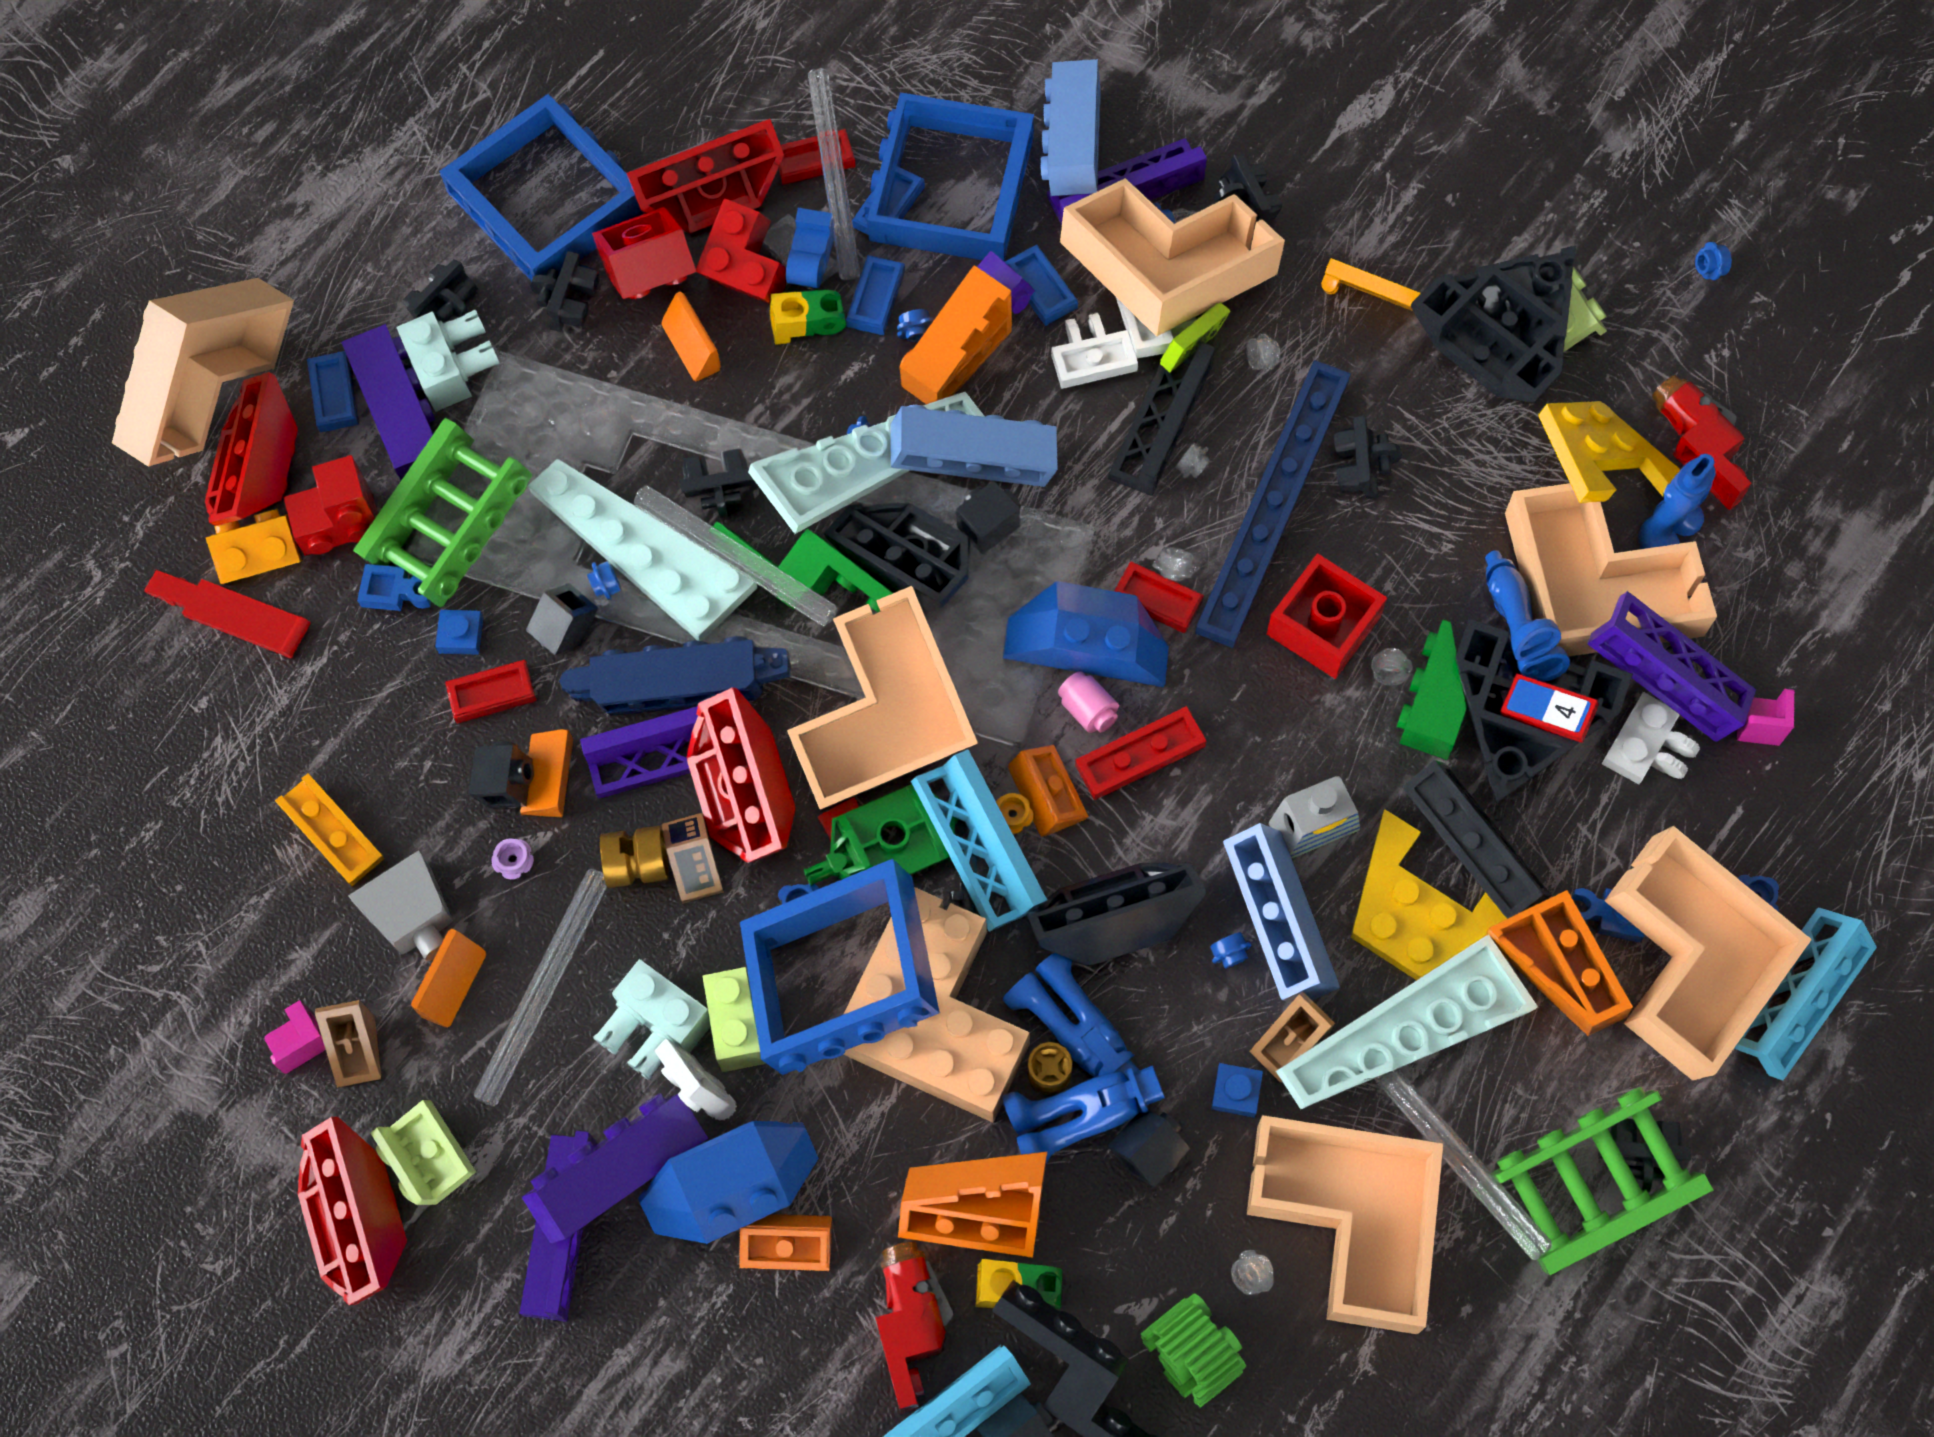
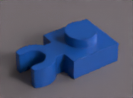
M365 564L357 599L361 607L401 611L403 600L410 601L417 608H429L431 601L423 595H417L418 588L423 581L415 576L408 579V572L401 567Z
M1579 888L1574 890L1571 898L1576 901H1582L1587 906L1586 912H1580L1586 923L1591 920L1599 922L1597 934L1639 943L1644 939L1645 934L1604 901L1613 889L1606 888L1602 899H1598L1588 889Z

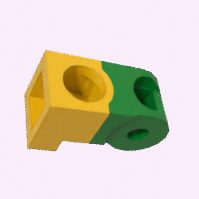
M816 290L771 294L770 320L775 345L790 343L791 337L810 336L816 333L820 335L836 334L846 326L841 295L836 291Z
M982 1259L977 1268L975 1307L994 1308L1012 1280H1015L1021 1285H1028L1037 1290L1043 1300L1054 1308H1061L1062 1269Z

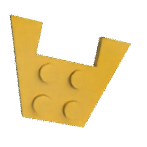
M1601 401L1546 404L1538 415L1579 503L1607 501L1616 491V488L1602 471L1639 468L1662 497H1664L1666 486L1671 483L1672 479L1680 471L1675 464Z
M1384 809L1350 938L1413 979L1418 980L1487 936L1489 927L1507 918L1486 892L1473 912L1400 867V863L1421 832Z

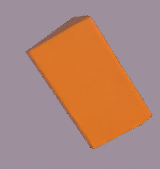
M681 291L676 293L662 319V327L692 379L696 382L720 371L719 356L715 345L685 294Z
M560 729L531 735L528 756L533 759L534 777L529 784L527 805L520 809L521 815L563 817L573 746V737L569 730Z
M1054 745L1022 750L1009 763L1008 769L1020 795L1027 798L1030 802L1029 808L1034 813L1033 822L1041 837L1051 835L1089 817Z
M451 928L446 934L411 1002V1007L421 1018L445 1028L450 1027L486 957L485 950L460 932Z
M770 1214L740 1228V1268L829 1271L832 1217Z

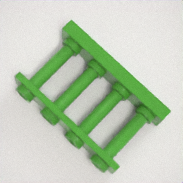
M446 417L353 550L370 564L389 566L393 562L422 580L423 582L418 588V592L439 607H443L446 601L455 594L459 582L470 566L479 559L483 547L494 531L502 525L505 515L516 499L524 493L532 477V473L511 456L500 467L470 449L475 440L456 423ZM460 462L492 480L479 501L447 482ZM437 495L469 514L456 534L424 515ZM414 528L446 547L433 568L401 549Z
M1642 1087L1635 1088L1617 1098L1620 1106L1606 1113L1603 1112L1602 1108L1590 1111L1577 1119L1580 1126L1566 1134L1563 1133L1561 1128L1554 1130L1539 1138L1537 1142L1540 1147L1524 1155L1520 1149L1497 1161L1500 1168L1490 1173L1494 1181L1503 1183L1509 1179L1512 1180L1544 1239L1541 1243L1544 1250L1534 1255L1543 1272L1552 1275L1713 1191L1704 1173L1695 1171L1689 1173L1687 1168L1682 1169L1649 1111V1106L1662 1100L1658 1091L1649 1090L1644 1092ZM1630 1116L1635 1121L1665 1176L1662 1180L1665 1187L1650 1195L1646 1189L1641 1190L1608 1130L1610 1126ZM1589 1137H1592L1625 1197L1622 1201L1625 1208L1610 1216L1606 1211H1601L1567 1150ZM1549 1158L1553 1160L1585 1219L1582 1221L1584 1229L1569 1237L1566 1232H1560L1527 1171Z

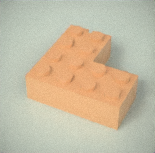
M1125 178L1064 207L1060 243L1151 332L1159 336L1202 314L1215 304L1223 303L1277 275L1285 240L1262 219L1256 222L1257 214L1235 194L1174 224Z
M259 278L149 300L143 315L144 321L139 341L134 349V360L129 378L125 384V394L120 413L116 419V429L112 443L148 467L172 460L174 455L183 457L203 451L222 382L275 368L294 300Z
M1570 483L1513 492L1505 516L1519 571L1531 595L1533 621L1543 618L1553 620L1561 632V640L1557 646H1561L1568 656L1597 652L1587 644L1590 635L1611 619L1619 596L1627 591L1688 638H1698L1706 635L1717 618L1708 582L1701 583L1705 572L1696 541L1614 553L1601 502L1579 503ZM1628 611L1625 619L1639 630L1642 629L1638 618ZM1662 636L1659 637L1661 643L1668 642Z
M912 586L876 600L881 612L872 614L870 606L867 604L833 618L866 698L787 730L819 809L829 807L978 744Z
M1672 826L1652 836L1631 864L1634 868L1625 872L1604 901L1672 956L1624 1024L1693 1081L1713 1076L1717 1073L1812 939L1681 831Z
M914 887L940 1013L917 1022L918 1026L904 1027L888 1033L878 1042L863 1043L845 1050L843 1055L994 1123L1003 1103L1002 1095L1008 1093L1030 1045V1032L956 1000L987 934L986 918L950 903L947 910H944L943 899ZM892 917L844 1014L906 990Z
M1262 1115L1257 1126L1253 1166L1255 1168L1251 1175L1247 1215L1336 1229L1326 1320L1419 1334L1426 1327L1443 1143Z

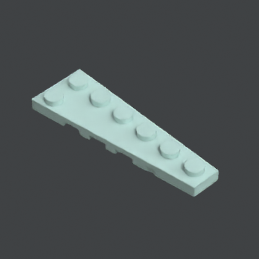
M966 392L923 405L929 410L944 412L960 410L967 415L985 417ZM893 415L888 417L886 422L871 427L863 425L854 428L850 434L835 439L830 436L818 440L814 446L799 451L797 448L758 460L750 465L748 473L796 534L910 470L891 468V422L896 416Z
M556 459L528 485L535 497L697 641L705 639L757 589L756 581L747 574L559 459Z
M1488 934L1276 1072L1299 1108L1303 1109L1528 1014L1538 1008V1006Z

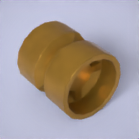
M661 825L636 829L633 836H629L626 831L600 834L602 869L608 888L632 885L635 878H640L644 883L668 880L667 851Z

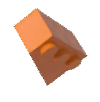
M974 265L916 346L903 357L900 363L902 387L925 404L955 395L1012 332L1011 290Z
M1568 890L1488 928L1487 935H1490L1503 956L1587 1036L1627 1018L1633 1006Z
M1047 1152L909 1168L901 1200L898 1238L1033 1258Z

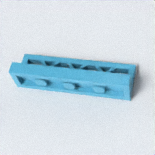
M968 749L955 754L943 766L918 775L911 781L980 916L986 918L989 932L1026 916L1031 910L1037 909L1047 901ZM943 778L950 792L948 803L935 798L928 783ZM952 816L965 821L970 830L967 840L953 834L949 826ZM971 854L985 859L989 867L987 878L973 872L969 864ZM991 891L1004 896L1011 909L1010 912L999 917L996 916L989 903Z
M1819 907L1816 909L1801 930L1812 940L1734 1049L1758 1057L1769 1076L1782 1081L1785 1079L1877 948L1862 920ZM1825 924L1839 928L1833 937L1816 942L1815 937ZM1814 957L1815 963L1810 970L1793 975L1792 970L1798 962ZM1788 990L1791 991L1792 995L1786 1003L1773 1008L1769 1007V1002L1774 995ZM1767 1024L1768 1029L1758 1043L1744 1038L1751 1028Z
M998 1346L883 1437H965L1031 1385L1010 1351L1005 1346Z

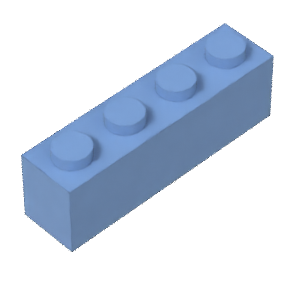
M1098 59L1052 62V78L1045 79L1046 102H1050V104H1044L1045 128L1049 127V130L1042 131L1043 153H1048V156L1041 157L1042 180H1049L1051 196L1093 194L1097 192L1101 98Z
M922 405L901 406L891 422V468L1045 487L1058 470L1056 426L1043 425L1036 420L1023 422L1005 420L998 415H988L985 417L967 415L960 410H949L946 412L929 410Z
M1259 823L1224 840L1223 843L1281 999L1293 1002L1301 992H1304L1313 1001L1339 989L1340 985L1281 831Z

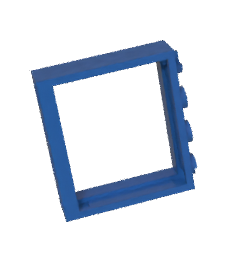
M900 92L896 109H892L888 114L887 129L890 130L888 139L882 138L880 144L879 161H882L880 170H874L872 175L871 192L874 191L872 203L866 202L864 206V218L867 219L869 241L883 243L878 240V233L886 234V244L977 260H983L992 251L1005 262L1034 139V114ZM910 126L1012 143L990 234L885 216L895 179V172L890 177L892 166L900 167Z
M549 94L439 171L447 193L531 281L536 275H546L549 268L556 269L560 274L568 251L579 254L581 260L595 250L597 246L592 233L645 213L639 207L628 176L617 156L611 150L605 152L599 146L598 139L587 126L581 128L576 123L575 116L569 107L564 103L559 105ZM554 125L620 193L537 253L472 183Z
M890 859L740 922L761 1060L782 1075L795 1070L801 1072L807 1065L822 1059L837 1058L843 1055L845 1050L863 1043L878 1042L888 1033L904 1027L918 1026L917 1022L940 1013L912 876L894 859ZM889 902L906 990L785 1038L771 950Z

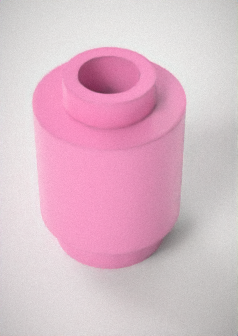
M1082 671L1076 672L1067 678L1058 690V695L1062 698V705L1088 733L1097 730L1100 733L1104 732L1116 722L1118 718L1116 712L1119 704L1093 676H1086Z

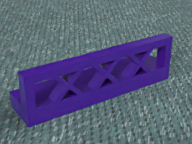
M1186 138L1098 171L1097 192L1126 178L1151 201L1204 180L1207 157L1201 146L1191 149ZM1050 190L1047 191V198L1061 225L1064 207L1091 195L1051 196Z
M1627 591L1619 596L1611 619L1591 633L1587 644L1620 670L1632 673V679L1715 742L1744 726L1756 689ZM1628 611L1638 618L1642 629L1639 630L1625 619ZM1660 636L1670 642L1674 654H1670L1663 648ZM1691 661L1696 662L1702 667L1706 679L1696 674ZM1724 686H1727L1739 695L1737 704L1728 698Z
M698 706L580 739L597 798H604L691 773L686 757L679 753L685 743L691 739L692 730L698 718V715H696ZM658 751L667 756L660 769L648 771L638 766L646 753ZM674 761L679 762L678 764L672 765ZM617 762L627 768L620 780L603 785L599 771L600 766ZM634 772L639 774L636 776H632Z
M576 1131L575 1137L551 1135L545 1171L553 1166L557 1172L571 1163L567 1157L571 1152L591 1141L594 1147L598 1143L589 1132ZM536 1221L520 1315L567 1321L583 1227L565 1240L550 1243Z

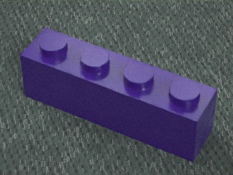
M386 324L344 340L341 343L393 467L401 481L435 433L432 432L429 423L436 419L427 399L419 401L415 391L422 389V386L414 368L405 369L402 360L409 358L400 336L392 338Z
M662 1093L657 1094L638 1107L642 1114L633 1121L629 1122L627 1117H624L605 1129L603 1133L607 1138L594 1147L590 1141L571 1152L567 1156L571 1163L557 1172L553 1166L530 1181L534 1189L523 1195L522 1199L550 1243L567 1239L656 1176L668 1159L688 1151L708 1139L694 1114L680 1099L678 1094L668 1098H664Z

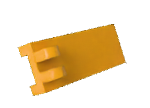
M1332 258L1326 268L1321 284L1325 293L1329 295L1335 294L1342 283L1413 311L1411 303L1421 294Z
M307 773L301 778L303 781L285 796L281 795L275 802L352 887L383 861L384 857Z

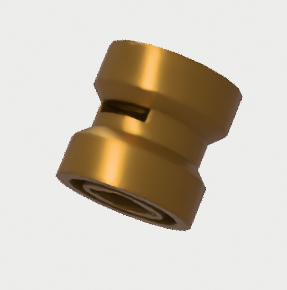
M1047 1042L1038 1045L1033 1049L1028 1060V1078L1032 1087L1039 1093L1050 1096L1059 1094L1067 1088L1072 1073V1060L1069 1052L1058 1043Z

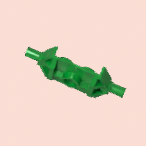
M911 784L833 818L830 854L826 855L825 861L807 869L805 868L804 874L810 886H813V884L831 876H838L841 880L890 859H894L910 875L946 859L948 863L952 862L914 786ZM952 816L949 826L954 834L955 824L960 819ZM896 826L904 832L905 838L899 844L890 845L882 840L880 834L885 828Z

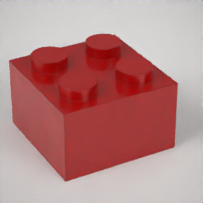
M665 207L592 233L605 272L623 299L628 297L630 299L644 297L651 292L652 288L663 284H679L687 279V275L696 272L683 230Z
M1317 553L1271 614L1267 635L1336 679L1381 618L1387 597Z

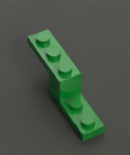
M718 521L708 532V535L718 542V545L715 547L716 551L733 563L738 558L749 566L745 571L748 576L762 586H765L768 581L779 589L775 596L793 610L800 605L812 611L834 580L853 594L860 589L870 596L866 604H869L877 613L881 611L876 600L894 593L808 528L779 566L732 529Z

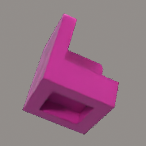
M1784 689L1777 700L1754 697L1745 725L1737 729V741L1780 746L1794 728V690Z
M300 1000L284 1009L290 1021L265 1036V1041L273 1054L270 1058L273 1064L284 1074L289 1073L326 1050L315 1016Z

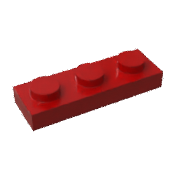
M1186 706L1075 759V767L1091 796L1096 800L1206 747L1207 741Z

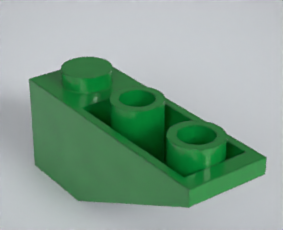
M1442 620L1438 633L1429 631L1421 654L1429 657L1425 669L1417 667L1409 691L1416 693L1413 705L1404 703L1396 727L1404 729L1399 744L1448 760L1466 711V703L1455 661L1457 653L1451 622Z

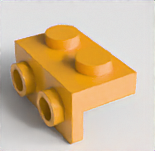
M278 509L254 515L256 523L240 527L238 520L214 526L216 534L206 537V541L220 584L302 561L288 514L280 516Z

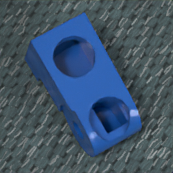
M798 208L795 220L796 230L787 260L786 281L789 284L819 288L823 274L826 272L835 237L833 213Z

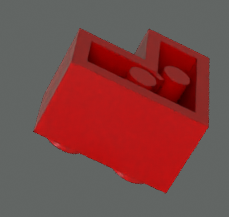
M724 198L696 267V272L710 281L770 304L771 294L783 293L787 284L786 267L777 261L759 255L771 221L758 211Z
M352 455L313 466L312 469L317 487L284 497L294 539L305 556L324 554L333 547L349 542L358 543L378 515L372 491Z

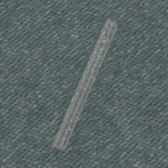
M824 68L812 69L808 72V81L829 212L833 213L834 243L839 274L842 280H854L860 277V267L828 71Z
M645 486L637 491L634 499L636 507L818 624L826 626L835 618L837 613L835 604L650 486Z
M594 869L587 870L474 1092V1097L478 1101L489 1106H496L607 888L602 872Z
M1399 1068L1374 1078L1376 1083L1427 1141L1443 1143L1442 1158L1532 1260H1537L1544 1256L1551 1249V1240L1507 1190L1498 1183L1492 1173Z

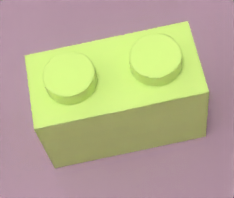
M746 967L703 975L716 1060L721 1071L727 1072L765 1064L761 1060Z

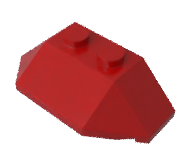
M767 119L626 174L641 211L648 213L665 207L682 230L690 234L714 225L724 198L750 209L760 207L782 162L784 153L772 121Z
M270 372L243 380L239 389L241 395L232 405L222 428L205 498L209 523L215 526L241 520L282 500L283 494L286 491L287 475L291 458L295 453L294 444L298 427L276 376Z
M730 688L698 703L696 712L698 718L692 730L686 759L710 837L728 850L739 855L747 863H752L787 848L796 807L771 728L737 688Z
M330 1117L302 1135L301 1148L304 1149L299 1168L298 1197L321 1279L332 1290L343 1296V1300L348 1305H356L387 1287L407 1243L385 1163L379 1157L377 1151L339 1117Z

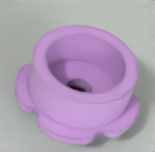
M509 838L501 841L495 847L492 856L494 870L497 873L501 872L502 876L506 879L519 878L521 873L528 872L533 866L534 858L530 855L531 847L527 842L520 839ZM511 856H516L517 860L515 862H509Z

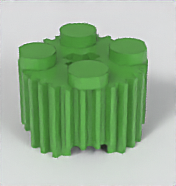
M1194 1293L1189 1298L1182 1299L1140 1335L1143 1344L1149 1352L1157 1347L1160 1353L1158 1358L1165 1368L1163 1373L1167 1380L1172 1383L1182 1397L1186 1398L1192 1393L1194 1403L1201 1408L1242 1375L1246 1364L1237 1353L1242 1349V1346L1235 1335L1226 1326H1223L1220 1330L1217 1329L1216 1325L1209 1318L1212 1316L1210 1309Z

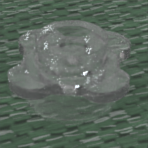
M1164 547L1161 555L1157 556V561L1153 562V567L1160 570V574L1163 577L1176 581L1191 578L1192 572H1195L1196 566L1192 564L1194 556L1185 550L1174 547Z

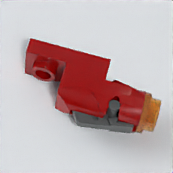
M1673 375L1664 381L1652 395V398L1657 402L1656 408L1669 420L1679 436L1683 434L1673 456L1685 465L1689 461L1698 458L1701 454L1711 455L1714 459L1713 466L1716 469V475L1710 492L1728 510H1731L1741 502L1752 484L1747 479L1745 472L1738 465L1732 464L1729 461L1738 452L1745 440L1742 433L1735 427L1736 415L1712 399L1711 395L1694 385L1691 381L1689 382L1687 379L1681 380L1677 375Z
M915 1241L897 1244L882 1251L884 1261L880 1265L886 1280L887 1310L892 1309L893 1312L875 1317L901 1414L919 1409L916 1397L925 1395L918 1368L908 1369L907 1363L942 1353L946 1335L945 1326L953 1318V1312L930 1263L925 1261L924 1251H919Z

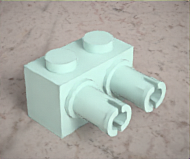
M476 309L446 323L438 322L432 311L396 327L420 384L435 412L472 397L466 381H468L467 377L500 364L490 341H486L466 352L459 354L452 352L455 349V345L486 333Z
M639 959L612 992L617 1001L616 1006L618 1009L593 1038L604 1048L607 1047L609 1052L616 1055L618 1049L638 1024L648 1027L652 1034L627 1063L636 1072H641L644 1078L650 1080L662 1063L655 1053L657 1047L667 1038L690 1053L711 1027L709 1012L705 1006Z

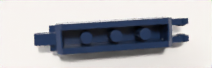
M733 636L724 639V643L708 644L704 641H689L684 643L683 647L678 648L650 645L644 647L643 651L631 653L619 649L607 650L603 652V656L589 657L590 666L575 667L573 670L570 668L562 672L559 682L562 690L570 694L569 697L572 700L574 699L576 702H581L582 700L585 702L595 701L607 714L613 716L697 707L698 703L730 688H737L747 701H755L762 694L764 683L791 677L790 653L786 648L757 647L753 640L742 636Z

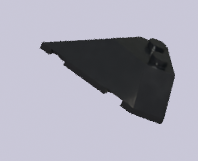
M1576 245L1561 248L1560 253L1542 257H1539V254L1478 267L1475 272L1453 277L1452 273L1438 276L1411 303V308L1435 348L1497 397L1535 403L1562 374Z
M1469 618L1455 661L1494 800L1497 803L1580 742L1502 716L1500 711L1516 674L1522 675L1518 668V660L1515 659L1511 642L1507 641L1510 632ZM1591 660L1586 668L1570 663L1567 671L1561 676L1544 683L1598 700L1599 706L1585 737L1586 739L1620 713L1633 674Z

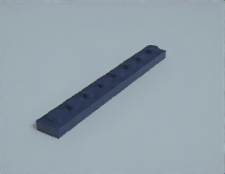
M1316 360L1313 361L1199 619L1195 634L1234 648L1347 388L1351 373Z

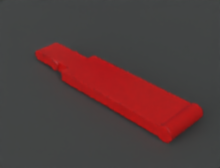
M159 570L155 571L144 590L147 594L164 600L172 606L177 605L184 608L182 614L186 618L276 652L287 658L293 657L311 624L310 621L303 617L296 616L201 579L199 584L195 585L182 577L177 578Z

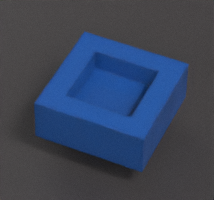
M440 610L435 645L438 653L479 655L484 619L481 611Z
M1219 1063L1211 1110L1255 1118L1263 1071Z

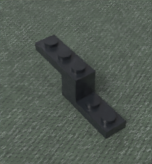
M1012 1280L992 1311L1069 1364L1042 1408L1084 1437H1159L1153 1434L1149 1435L1136 1426L1122 1410L1114 1407L1110 1408L1103 1403L1129 1360L1121 1354L1120 1349L1113 1342L1105 1338H1098L1083 1328L1080 1321L1072 1314L1058 1311L1045 1302L1041 1294L1028 1285H1021Z

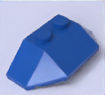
M1056 581L1008 617L1002 658L1164 687L1169 646L1136 595Z
M751 1121L668 1159L653 1178L649 1188L641 1193L638 1200L655 1234L708 1244L789 1206L819 1158L803 1122L787 1124L778 1121Z

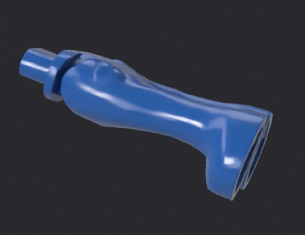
M1701 454L1698 458L1689 461L1676 474L1671 483L1666 486L1664 500L1655 507L1653 515L1643 521L1638 531L1640 549L1680 544L1676 534L1691 536L1700 530L1704 522V514L1700 505L1706 499L1716 475V469L1713 466L1714 459L1711 455Z
M1499 551L1489 552L1485 557L1487 563V585L1496 610L1506 619L1509 626L1512 651L1515 659L1518 660L1517 664L1521 674L1541 682L1550 681L1561 676L1570 666V658L1561 646H1557L1561 640V632L1558 626L1551 619L1543 618L1533 621L1531 595L1523 577L1517 571L1513 562L1506 558L1503 559Z
M1053 953L1036 967L1035 973L1043 982L1051 986L1052 990L1069 1006L1079 1020L1078 1024H1073L1066 1017L1032 972H1029L1019 980L1002 998V1001L1013 1011L1027 1008L1037 1015L1053 1033L1061 1046L1066 1048L1071 1058L1092 1077L1124 1072L1128 1078L1127 1069L1132 1067L1134 1072L1139 1071L1131 1061L1135 1055L1131 1051H1127L1124 1041L1113 1024L1092 1003L1073 977L1071 972L1072 959Z
M1153 1065L1134 1072L1132 1067L1127 1069L1128 1078L1124 1072L1098 1076L1042 1100L1031 1101L1017 1091L1002 1095L1010 1122L1015 1132L1019 1135L1017 1143L1021 1155L1047 1152V1165L1050 1157L1059 1150L1084 1138L1122 1125L1134 1118L1139 1112H1149L1147 1105L1165 1099ZM1074 1111H1083L1080 1117L1065 1124L1044 1129L1041 1132H1031L1059 1117Z

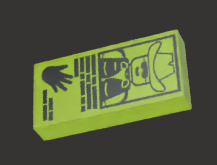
M1221 302L1215 304L1171 341L1161 358L1160 364L1168 372H1172L1196 352L1200 342L1207 343L1217 334L1231 311Z

